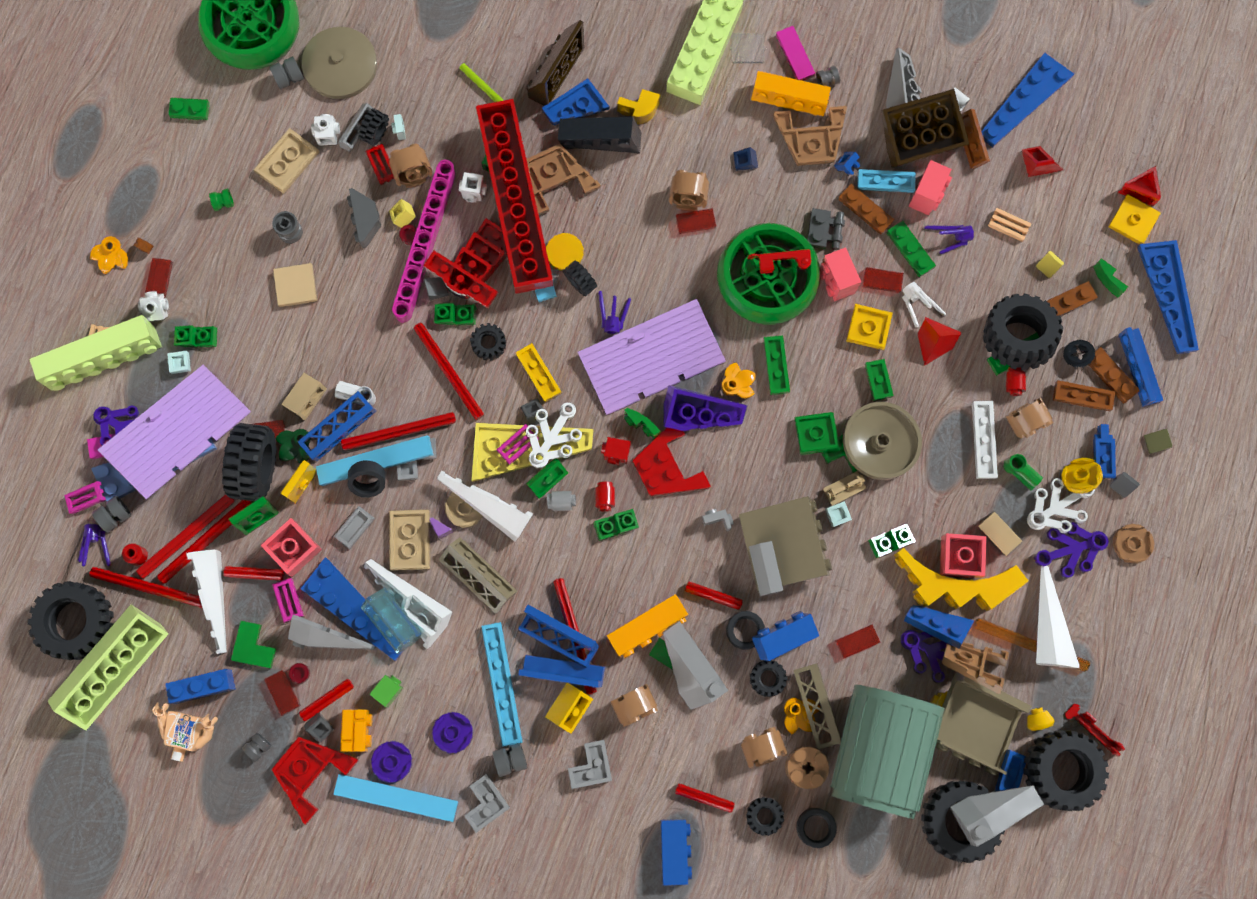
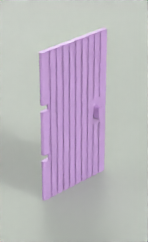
M697 299L578 352L606 415L640 401L638 394L643 392L646 398L668 388V385L673 386L679 383L680 379L678 376L683 374L686 380L726 362Z
M202 365L100 447L98 452L147 499L176 475L172 470L173 468L177 467L181 471L212 445L208 439L212 437L217 441L251 411Z

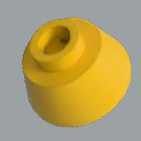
M1042 707L1030 710L1031 714L1027 715V728L1030 731L1052 727L1055 722L1047 710L1043 711Z

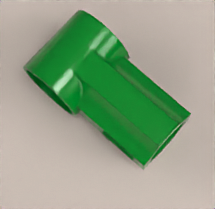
M1014 454L1003 462L1004 470L1009 474H1013L1030 491L1043 479L1021 454ZM1012 460L1018 463V468L1013 467Z

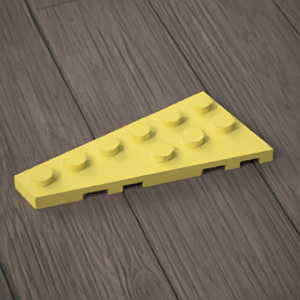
M476 423L472 482L532 466L529 461V455L533 451L532 447L511 465L496 451L524 425ZM536 426L538 428V442L541 448L544 439L540 426ZM562 427L557 436L568 434L573 429H579L582 432L581 439L578 442L570 441L553 445L548 452L560 450L563 445L572 447L571 455L592 450L593 429ZM526 431L521 436H519L513 443H511L505 450H503V452L506 453L511 447H513L518 441H520L526 435ZM577 433L572 434L574 438L579 437ZM528 439L527 441H525L519 448H517L511 455H509L508 458L510 459L530 440ZM563 449V453L569 454V450ZM536 455L537 460L543 459L541 455Z

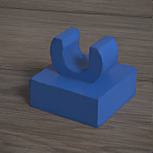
M845 152L835 163L834 167L838 171H845L847 175H853L854 172L851 170V167H860L859 162H857L860 156L856 152Z

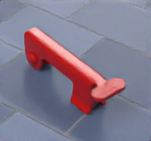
M810 249L750 254L748 256V259L759 257L761 274L772 273L774 271L773 261L795 259L798 267L801 269H807L811 265Z
M1073 704L1065 713V718L1072 719L1075 717V720L1114 756L1119 757L1121 755L1119 752L1125 750L1123 744L1112 740L1094 724L1097 720L1089 712L1077 713L1080 710V706Z

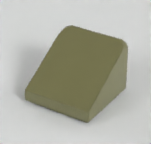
M1167 429L1144 435L1149 454L1173 447Z

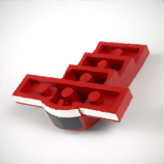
M485 218L477 232L472 234L466 246L462 247L454 263L433 250L423 266L442 278L453 295L463 299L471 297L481 305L489 308L499 292L485 282L507 256L502 228Z

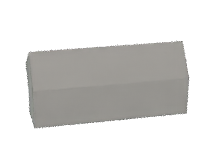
M368 103L361 105L338 142L341 148L349 152L352 151L359 139L360 125H358V122L365 112L368 113L373 108ZM355 129L357 132L349 144L346 141Z
M772 541L749 546L760 596L782 592L783 587Z

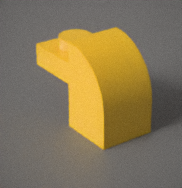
M642 89L638 102L619 97L617 111L624 116H633L637 124L647 123L654 117L657 111L660 94Z

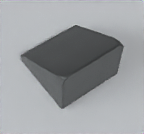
M442 278L424 279L430 300L449 296L447 286Z
M534 399L520 406L529 425H538L539 422L535 418L536 412L539 409H544L539 399ZM543 413L538 414L540 418H545Z
M1126 472L1117 475L1110 484V487L1125 498L1140 484Z
M320 712L304 724L305 730L319 744L335 730Z

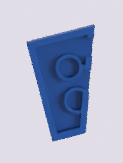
M588 78L542 108V112L552 125L559 124L560 119L582 118L610 110L609 105Z
M914 604L904 619V622L960 649L975 621Z

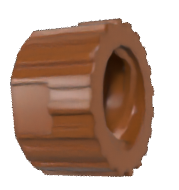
M139 237L134 243V247L147 254H150L154 247Z

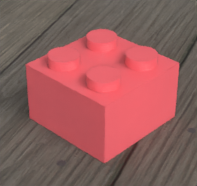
M930 160L908 207L926 215H930L932 210L936 211L952 179L949 176L952 169Z
M846 247L824 255L820 265L821 279L825 280L827 284L826 290L829 297H832L835 302L855 294L861 284V280Z
M292 518L261 545L286 574L291 577L298 573L322 550Z
M950 533L941 536L940 575L975 579L985 577L986 536Z

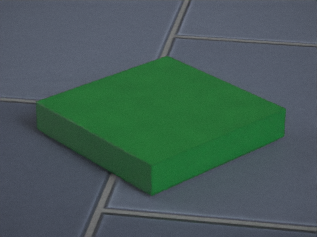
M833 412L794 418L800 455L840 449Z
M263 496L229 518V520L243 534L248 535L278 515L279 512Z

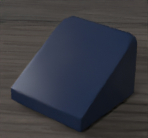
M751 147L733 152L735 170L758 168L757 154Z

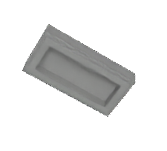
M358 506L334 535V538L348 549H351L375 518Z

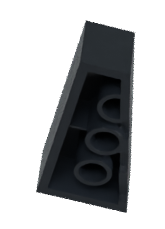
M633 117L560 119L558 141L566 149L577 148L640 153L642 132Z

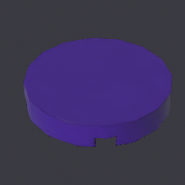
M457 712L441 715L435 721L432 729L435 745L447 753H458L464 750L470 744L473 737V727L470 720L465 715Z
M396 741L385 742L379 745L371 758L373 772L380 780L388 783L404 779L412 767V755L409 749L404 744Z

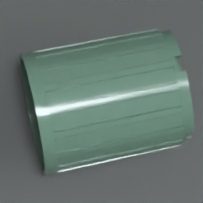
M855 684L831 782V787H833L832 796L887 813L915 819L916 811H920L945 708L905 695Z

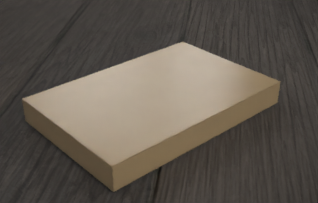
M289 128L256 166L254 172L284 194L320 151Z
M430 510L389 511L390 571L430 569Z

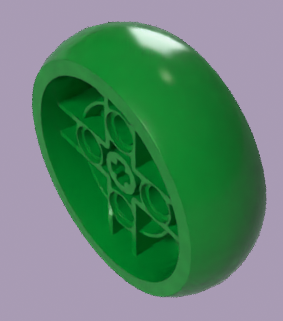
M201 0L198 10L199 33L206 48L219 61L238 69L257 70L275 64L293 47L299 31V11L295 0ZM282 3L284 19L280 29H278L275 9ZM220 12L223 32L216 39L214 24Z
M761 223L741 230L729 240L718 260L717 281L725 302L736 314L758 324H780L799 316L810 306L820 285V263L814 248L803 235L782 224ZM762 241L781 243L791 249L789 251L810 249L811 265L806 269V285L802 294L797 299L792 290L797 281V270L801 268L798 267L795 259L773 261L774 271L772 276L760 273L759 260L755 258L748 259L750 254L786 252L777 246H764ZM742 249L746 257L740 268V277L732 281L730 273L731 264L736 254ZM781 262H787L790 267L784 268ZM754 280L757 284L755 286H751L748 284L747 281ZM774 287L782 288L783 292H775ZM752 296L759 301L773 302L776 308L761 307L747 301L745 298Z

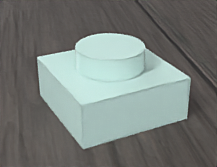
M401 114L394 115V122L391 123L393 134H397L399 140L406 139L403 118Z
M188 351L168 353V365L171 374L191 371Z
M845 501L825 508L832 527L852 520Z

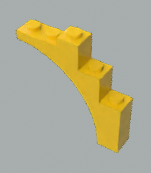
M905 548L894 554L898 566L908 572L907 576L914 585H918L912 591L915 594L913 597L920 606L923 605L924 607L929 606L944 594L947 604L955 609L962 607L973 597H976L978 606L983 610L989 611L1029 581L1017 565L990 578L959 580L942 576L927 569L916 561Z

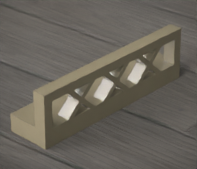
M462 538L452 542L439 558V561L495 614L517 592ZM449 553L455 558L456 563H452L447 559ZM462 568H466L469 571L470 577H466L463 574ZM477 582L483 584L484 590H480L477 587ZM491 595L500 600L498 605L492 601Z
M818 663L793 670L817 749L841 743L840 733ZM811 671L813 678L809 685L801 681L800 672ZM813 682H814V684H815L816 689L813 688V687H811V685L813 684ZM803 685L808 687L806 692L804 691ZM809 689L818 693L819 698L815 705L807 701L806 695ZM819 702L821 703L822 709L817 706ZM809 705L814 707L812 712L810 711ZM815 709L824 713L825 719L821 725L813 721L812 715ZM825 722H827L828 728L824 727ZM815 725L820 727L818 732L816 730ZM821 729L830 732L832 741L820 743L818 735Z

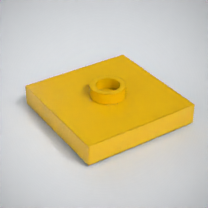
M1127 194L1108 227L1139 245L1144 244L1161 212Z
M855 304L846 342L884 351L893 313Z
M305 460L302 461L281 494L296 504L316 475L317 470Z

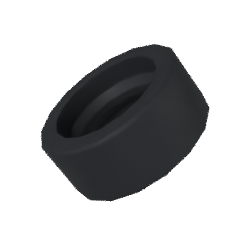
M363 460L356 462L348 470L347 486L356 496L366 498L377 496L385 488L386 472L379 463ZM367 474L375 476L378 480L365 484L358 482L355 478Z
M741 611L729 620L726 634L729 642L734 647L741 650H750L755 647L753 640L750 642L739 641L734 634L735 624L741 619H750L756 624L757 632L765 628V625L756 613Z
M810 808L799 816L796 823V831L804 844L812 848H823L834 840L837 833V825L834 817L828 811L821 808ZM814 815L823 817L828 823V833L821 840L810 839L804 830L806 820Z

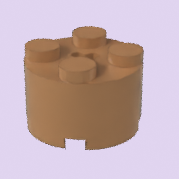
M412 144L409 147L401 150L396 149L390 153L389 165L398 186L401 187L402 184L406 188L416 187L425 183L428 175L432 176L433 171L425 150L419 144Z
M676 171V175L671 180L669 203L672 205L673 202L677 204L676 208L685 211H697L698 207L703 206L702 209L705 208L709 190L707 175L703 172Z
M1041 398L1033 400L1034 403H1027L1005 416L1015 435L1020 439L1032 436L1036 433L1035 429L1046 428L1053 424V418Z
M647 684L610 701L620 723H623L624 727L640 720L639 715L643 718L658 711L657 704Z
M775 727L764 730V733L760 736L752 734L744 737L741 747L749 769L753 768L754 763L756 767L778 760L777 757L781 756V754L782 757L788 755L780 732L776 731Z
M800 747L787 757L785 772L795 786L804 789H814L825 782L829 773V764L826 756L818 749ZM807 762H809V766H811V771H807L806 774V771L802 769V766L806 765Z

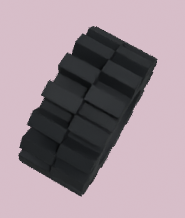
M372 108L371 111L369 110L368 115L366 114L365 119L361 122L362 126L359 128L358 137L360 140L372 146L377 145L381 141V137L385 135L384 132L389 124V116L375 108Z
M574 260L563 270L567 280L583 296L586 297L597 287L595 279L591 277L592 275L588 273V270L578 261Z
M487 323L486 326L481 324L480 328L476 327L475 332L471 334L472 338H470L473 352L477 354V357H482L486 361L487 359L491 361L495 357L496 359L499 358V355L503 354L504 349H506V338L500 327L497 328L495 324L492 326L490 323ZM491 335L496 339V343L492 348L486 349L481 345V340L484 336Z
M761 661L753 667L750 673L752 689L763 697L776 696L786 687V670L776 661ZM767 670L772 671L776 676L775 684L770 687L763 685L761 682V674Z
M767 797L757 798L747 808V824L755 833L762 836H770L781 829L784 822V812L777 801ZM763 808H768L773 814L772 821L766 825L761 824L757 819L759 810Z

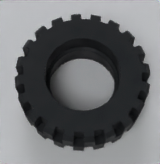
M1013 294L1011 298L1009 296L1002 298L1001 302L998 301L993 306V309L990 310L983 331V341L986 344L987 351L992 352L991 356L995 360H1000V364L1004 366L1007 364L1012 369H1017V367L1021 368V370H1028L1029 367L1035 369L1040 364H1046L1055 354L1062 338V319L1057 315L1058 311L1054 307H1050L1048 301H1042L1036 295L1031 297L1030 294H1023V296ZM1012 323L1026 324L1037 332L1039 338L1032 341L1017 339L1009 333L1006 326Z
M239 423L230 431L222 462L223 490L229 498L257 501L261 497L267 496L273 480L276 462V438L270 427Z
M65 581L63 584L56 583L52 585L53 589L46 588L42 591L43 596H37L34 600L36 605L30 608L29 613H32V617L28 618L27 623L32 628L28 630L30 637H35L33 640L34 645L41 647L40 651L50 655V657L64 660H82L113 626L114 623H110L111 618H114V612L109 610L111 604L108 600H105L106 596L102 592L97 591L96 588L79 582ZM72 602L80 603L86 612V625L76 638L65 640L57 631V617L66 605Z
M1054 731L1043 734V737H1038L1034 741L1036 745L1028 748L1027 751L1030 755L1024 758V763H1027V769H1023L1024 775L1028 776V780L1025 782L1027 786H1034L1044 805H1048L1049 808L1072 812L1082 811L1084 807L1090 808L1094 805L1093 800H1100L1102 797L1101 790L1105 791L1107 788L1105 779H1109V773L1106 772L1108 762L1103 760L1102 756L1105 754L1102 749L1096 748L1098 744L1094 740L1089 739L1083 733ZM1063 751L1072 753L1079 764V778L1076 784L1069 790L1060 789L1052 775L1053 762Z
M951 781L947 782L946 785H940L934 793H930L928 802H925L923 805L925 809L924 814H921V821H924L922 830L927 835L926 840L934 847L937 853L957 862L974 863L976 860L986 859V855H992L995 852V846H1000L1002 842L1000 836L1005 834V830L981 845L973 846L969 841H958L952 838L947 832L945 817L950 806L969 796L989 793L987 788L973 782Z

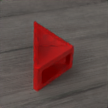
M1041 146L1022 149L1028 177L1064 171Z
M1156 166L1125 182L1118 190V193L1124 196L1128 194L1143 203L1154 206L1161 198Z
M925 317L917 333L924 366L952 350L961 332Z

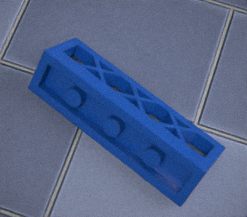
M1132 327L1124 329L1118 336L1134 383L1140 390L1138 395L1142 407L1162 402L1163 397L1139 328L1132 330Z
M357 391L300 439L298 443L310 458L317 462L377 411ZM359 397L365 406L359 411L352 410V402ZM341 412L348 413L345 423H337V415ZM325 425H333L332 433L329 436H321L322 428ZM310 438H318L317 446L310 450L305 442Z
M527 605L524 610L526 617L518 629L587 668L599 648L597 642L538 609ZM533 619L538 623L539 629L530 631L526 629V626ZM553 630L556 638L546 640L544 639L543 632ZM571 640L572 648L562 649L559 641ZM585 648L590 651L585 661L578 658L576 650Z
M525 655L524 667L519 669L518 675L591 687H602L605 667L589 664L586 668L577 662Z

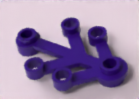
M131 405L127 408L113 411L108 407H99L94 411L93 419L96 424L100 425L101 429L100 444L102 446L105 440L111 439L109 436V425L115 428V434H118L138 417L139 411L136 406ZM135 410V413L129 414L130 411ZM103 415H107L106 418L101 419ZM128 416L130 419L133 420L120 422L115 418Z
M1071 522L1075 531H1069L1067 534H1077L1086 539V541L1078 542L1060 533L1058 529L1052 528L1047 531L1048 539L1052 541L1058 540L1068 545V547L1052 552L1041 550L1034 556L1035 563L1038 566H1047L1053 559L1071 554L1067 565L1061 569V575L1064 578H1070L1074 575V568L1082 551L1090 548L1086 559L1080 562L1079 568L1082 572L1091 571L1093 568L1092 563L1098 551L1104 550L1108 546V537L1105 533L1101 531L1090 533L1080 528L1077 523ZM1051 531L1056 532V538L1051 536ZM1095 538L1100 540L1099 545L1095 543ZM1040 555L1044 556V562L1039 560ZM1084 562L1089 565L1088 569L1083 567ZM1066 568L1070 570V575L1065 574Z
M905 631L901 635L900 641L901 645L911 652L914 661V671L921 674L927 669L926 664L921 660L918 650L920 649L927 655L933 672L932 680L935 683L943 682L945 674L941 671L937 658L943 660L944 652L940 650L946 648L947 643L940 641L929 645L922 640L934 636L926 632ZM909 636L914 640L912 644L907 642ZM918 664L923 665L922 671L917 670ZM936 673L941 674V680H936Z

